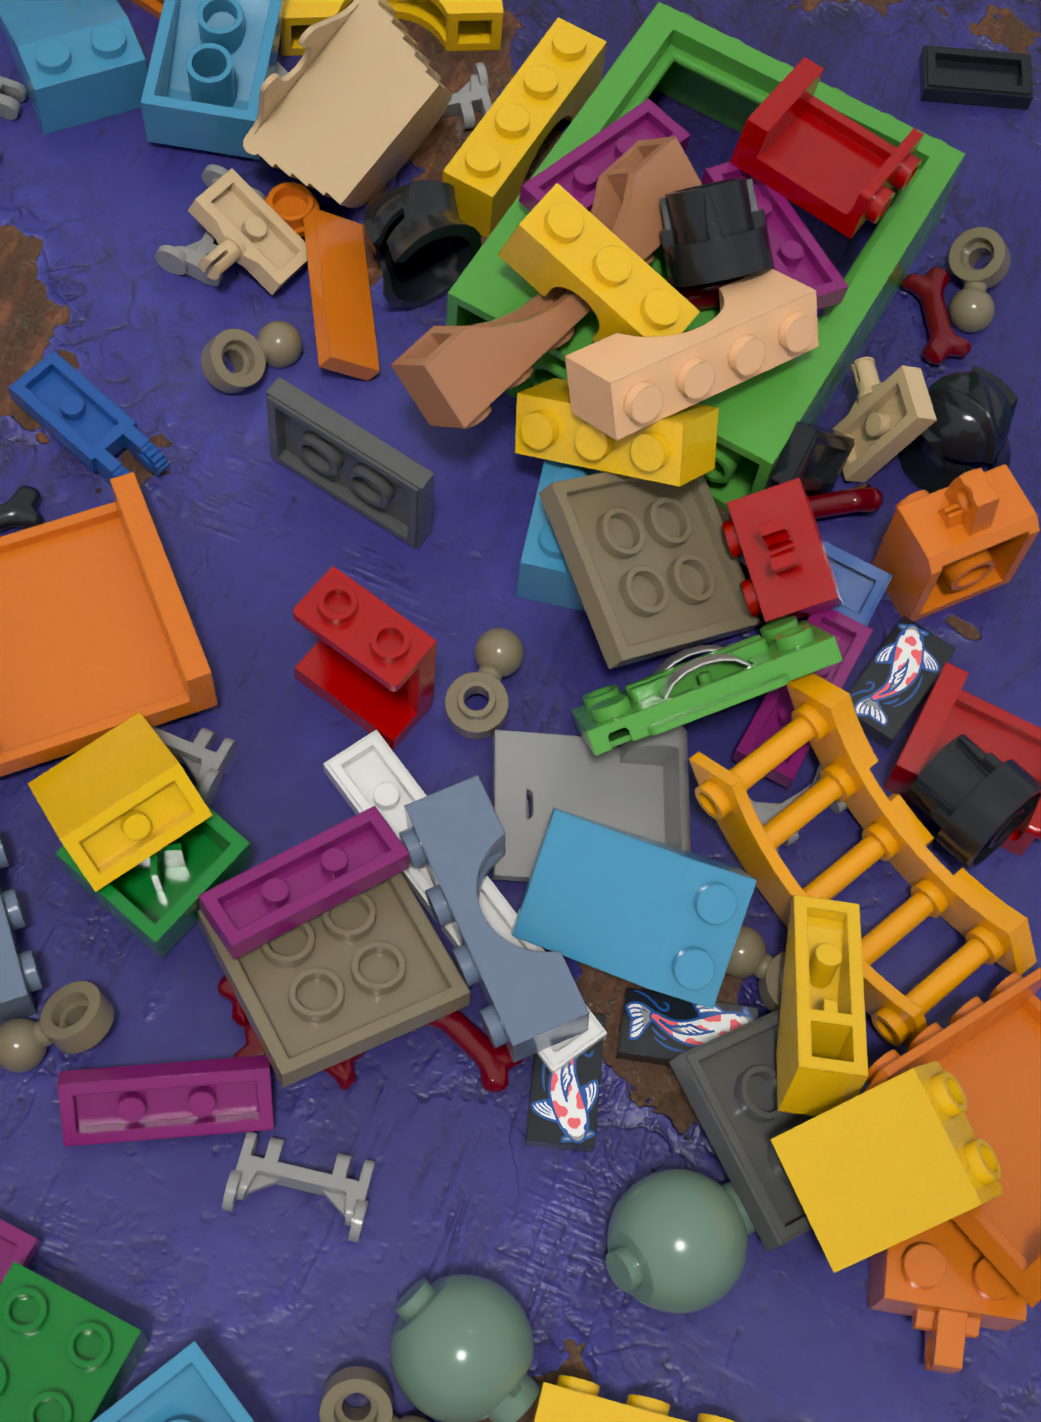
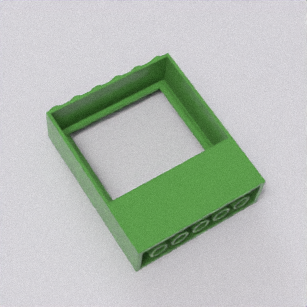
M658 2L531 179L647 100L654 89L742 133L749 116L794 67L785 62H780L744 44L741 40L730 37L694 19L687 13L680 12ZM819 81L813 96L896 148L913 129V127L897 120L894 116L881 112L845 94L840 89L831 87ZM923 133L924 136L914 154L922 160L917 172L902 192L893 187L892 191L895 192V195L888 206L889 208L844 277L849 288L842 302L826 307L818 318L819 347L696 403L719 408L715 469L704 474L717 506L730 512L727 502L776 486L779 483L770 477L797 421L812 425L816 423L850 368V364L853 363L901 285L902 280L908 274L938 225L966 153L949 146L943 140ZM520 194L449 290L446 326H467L494 320L518 309L539 293L498 256L517 226L530 213L519 202ZM661 244L653 251L654 259L649 266L669 283ZM720 307L699 310V314L682 333L701 327L713 320L720 313ZM595 312L587 313L573 326L575 332L566 343L543 354L532 365L533 372L528 379L504 392L517 399L518 392L553 378L568 380L565 356L595 343L592 338L599 330V321Z

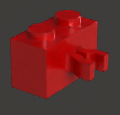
M800 478L727 502L732 519L723 522L722 526L732 556L736 558L744 555L751 578L741 581V585L752 617L763 614L764 620L768 624L791 616L800 619L843 604L805 486Z

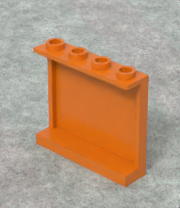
M134 472L110 479L115 502L0 537V777L75 753L138 712L143 715L151 727L218 705L212 672Z
M1041 967L1026 977H1023L1018 971L1010 974L991 992L988 997L989 1000L985 1003L978 996L972 998L952 1016L948 1022L949 1026L943 1029L937 1022L931 1024L907 1047L908 1052L900 1056L895 1049L884 1054L868 1069L866 1081L869 1086L864 1091L866 1092L914 1067L937 1061L943 1071L950 1072L957 1079L967 1100V1110L964 1113L977 1139H984L990 1145L999 1161L1001 1178L998 1180L1002 1186L1003 1194L952 1218V1220L1031 1308L1041 1302V1000L1035 995L1041 987Z

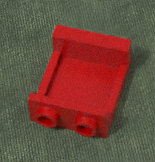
M804 57L749 116L730 163L851 239L866 220L873 224L880 220L895 195V192L892 191L893 187L902 192L910 183L922 162L914 154L924 134L913 128L896 148L813 95L825 69Z
M332 566L293 609L294 620L318 637V642L294 667L295 679L368 733L377 730L394 751L433 706L437 640Z
M946 662L911 728L883 789L893 794H900L903 799L915 804L907 797V792L914 780L948 743L962 734L968 736L987 754L993 753L1003 763L1010 759L1015 760L1041 783V728L962 690L969 673ZM1041 800L1024 822L1000 847L1021 857L1035 838L1041 840Z

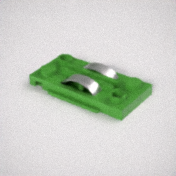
M795 616L773 621L761 627L762 637L755 635L726 647L699 645L684 649L667 658L655 669L653 675L627 684L624 690L620 691L618 685H609L582 697L584 705L572 709L571 713L579 734L595 756L631 740L634 742L649 735L652 736L666 732L785 686L789 681L841 662L843 659L835 636L805 620L798 622ZM706 651H713L672 667L675 663L683 660L684 658L690 655Z

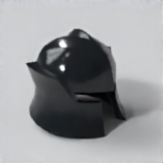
M438 180L409 182L408 185L395 188L377 198L364 213V224L369 236V242L376 258L380 261L383 272V295L389 303L396 307L407 309L423 307L446 295L481 248L480 233L475 227L459 218L454 186Z
M975 365L971 372H955L943 376L930 385L928 393L937 421L899 452V459L905 474L916 485L933 493L948 487L957 477L973 469L969 465L951 462L947 457L963 462L993 463V468L1006 464L1009 468L1011 450L1008 435L1018 400L1012 389L997 376Z

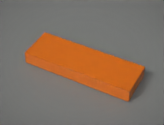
M313 208L303 218L318 364L320 368L369 381L380 372L363 225Z

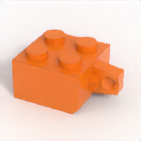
M1006 464L986 472L982 468L972 469L957 477L946 488L931 494L927 490H920L901 500L895 507V513L887 531L882 536V542L872 565L893 575L886 588V592L901 618L906 616L912 621H917L1009 583L1040 531L1038 516Z
M952 1219L870 1257L867 1294L869 1309L912 1316V1329L925 1330L924 1370L955 1374V1372L962 1370L965 1337L976 1339V1337H979L980 1327L1009 1331L1026 1322L1027 1302Z

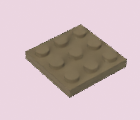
M602 472L554 482L539 492L608 669L748 632L764 623L761 615L752 617L741 585V581L747 579L738 558L732 556L724 534L723 521L704 475L679 487Z
M401 872L234 960L201 910L198 911L199 925L283 1088L470 1005V990Z

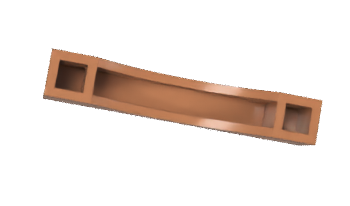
M676 136L638 140L599 175L590 213L649 265L654 259L653 251L662 244L659 231L665 230L660 198H665L666 193L702 185ZM554 287L545 297L538 293L518 309L488 322L467 326H433L391 364V367L430 426L468 429L477 425L491 412L490 404L505 390L514 388L528 379L533 372L532 365L543 354L566 343L575 332L573 326L587 313L593 312V309L584 299L571 290Z

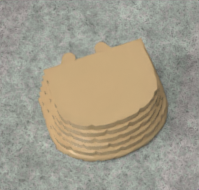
M354 0L342 12L309 26L298 41V44L306 48V51L297 65L285 76L280 77L277 73H273L263 82L259 94L258 116L243 139V147L249 154L263 158L273 168L283 170L289 177L299 179L306 186L317 189L323 196L333 198L340 205L349 208H359L371 200L419 148L445 112L448 103L451 101L452 94L440 83L441 76L429 66V60L418 50V43L408 35V29L395 17V10L387 0Z

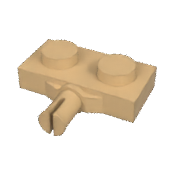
M233 168L199 195L188 209V212L219 244L199 261V267L203 273L214 265L207 275L209 279L217 280L222 273L237 262L273 295L308 263L305 241Z
M861 357L856 359L854 364H850V370L852 371L858 391L857 400L849 414L833 428V430H837L855 439V445L842 469L846 481L865 483L937 421L921 368L902 365L881 383L873 357Z

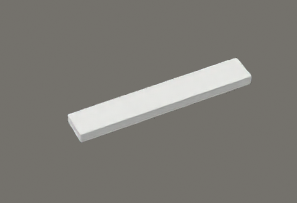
M377 730L323 763L324 773L353 812L357 815L376 806L399 839V832L408 829L404 805L427 796ZM410 863L409 868L401 873L409 887L437 923L425 894V890L434 887L425 865L413 869ZM487 876L480 891L479 905L491 927L500 936L514 945L528 950L545 952L542 947L511 935L517 914ZM451 923L441 927V930L455 948L461 946ZM589 1008L588 1031L537 1052L552 1074L602 1039L606 1040L607 1032Z

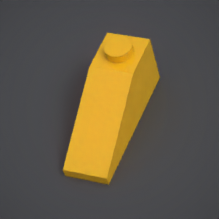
M793 895L790 902L776 1050L778 1111L818 1116L858 1096L868 1078L859 904L801 895Z

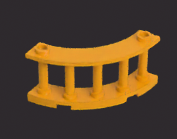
M810 673L786 684L795 709L791 714L792 721L733 768L727 770L699 751L689 758L699 784L695 788V796L701 807L712 818L716 819L742 866L750 876L757 880V888L787 928L790 902L793 895L831 900L879 859L889 861L912 886V896L861 938L865 1011L871 1016L876 1030L887 1042L896 1047L902 1043L908 1047L928 1027L925 1014L984 963L993 965L997 962L1009 972L1014 973L1018 971L1023 975L1037 962L1028 918L995 896L963 867L953 875L929 851L927 846L932 843L934 837L915 816L900 794H892L887 798L869 768L876 764L878 759L861 727L850 693L820 676ZM809 741L823 767L819 772L820 780L762 826L749 799L747 790ZM834 801L845 802L855 819L864 829L862 831L863 839L802 889L780 858L776 849ZM941 916L966 938L967 943L909 993L903 995L877 973L871 965L927 917L938 918Z

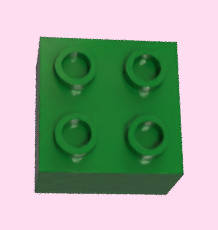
M209 806L207 807L213 816L97 892L94 891L64 846L55 853L64 871L162 959L199 921L198 911L200 910L198 895L245 872L253 863L250 842Z
M14 1261L0 1284V1422L94 1421L117 1402L149 1345V1341L142 1330Z

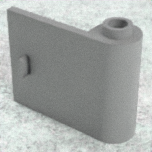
M679 726L657 735H649L634 742L631 740L595 756L582 736L495 730L493 733L492 806L505 831L506 855L492 868V880L529 881L553 807L691 852L687 730ZM527 794L529 795L531 802V818H529V802L527 800Z

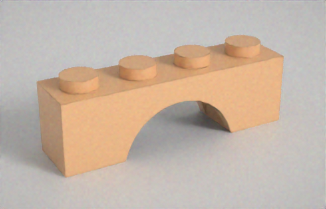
M769 268L749 274L720 287V313L701 327L684 333L661 337H639L616 333L565 356L571 411L617 441L819 347L816 290Z

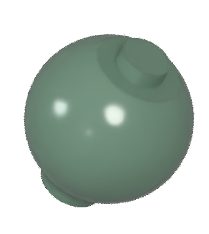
M662 1170L638 1180L627 1189L617 1202L608 1225L606 1267L612 1281L621 1291L629 1293L647 1307L670 1314L693 1313L712 1306L726 1296L734 1287L746 1263L748 1235L756 1230L731 1182L720 1185L712 1178L691 1170Z
M471 1274L444 1276L432 1284L423 1278L416 1282L397 1302L394 1311L400 1317L396 1321L390 1337L391 1367L402 1393L418 1410L441 1422H477L486 1418L491 1422H516L531 1407L540 1392V1386L527 1374L534 1358L533 1332L524 1309L504 1287L490 1279Z

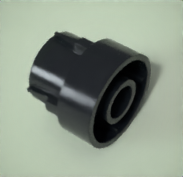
M745 177L711 182L666 193L665 198H660L665 230L659 232L669 283L674 288L728 280L763 271L774 266L764 209L758 210L752 179L746 180Z
M962 734L948 743L925 766L910 786L907 797L937 823L936 827L940 829L936 840L968 870H972L992 855L1033 811L1041 800V783L1015 760L1010 759L1003 763L993 753L987 754L968 736Z

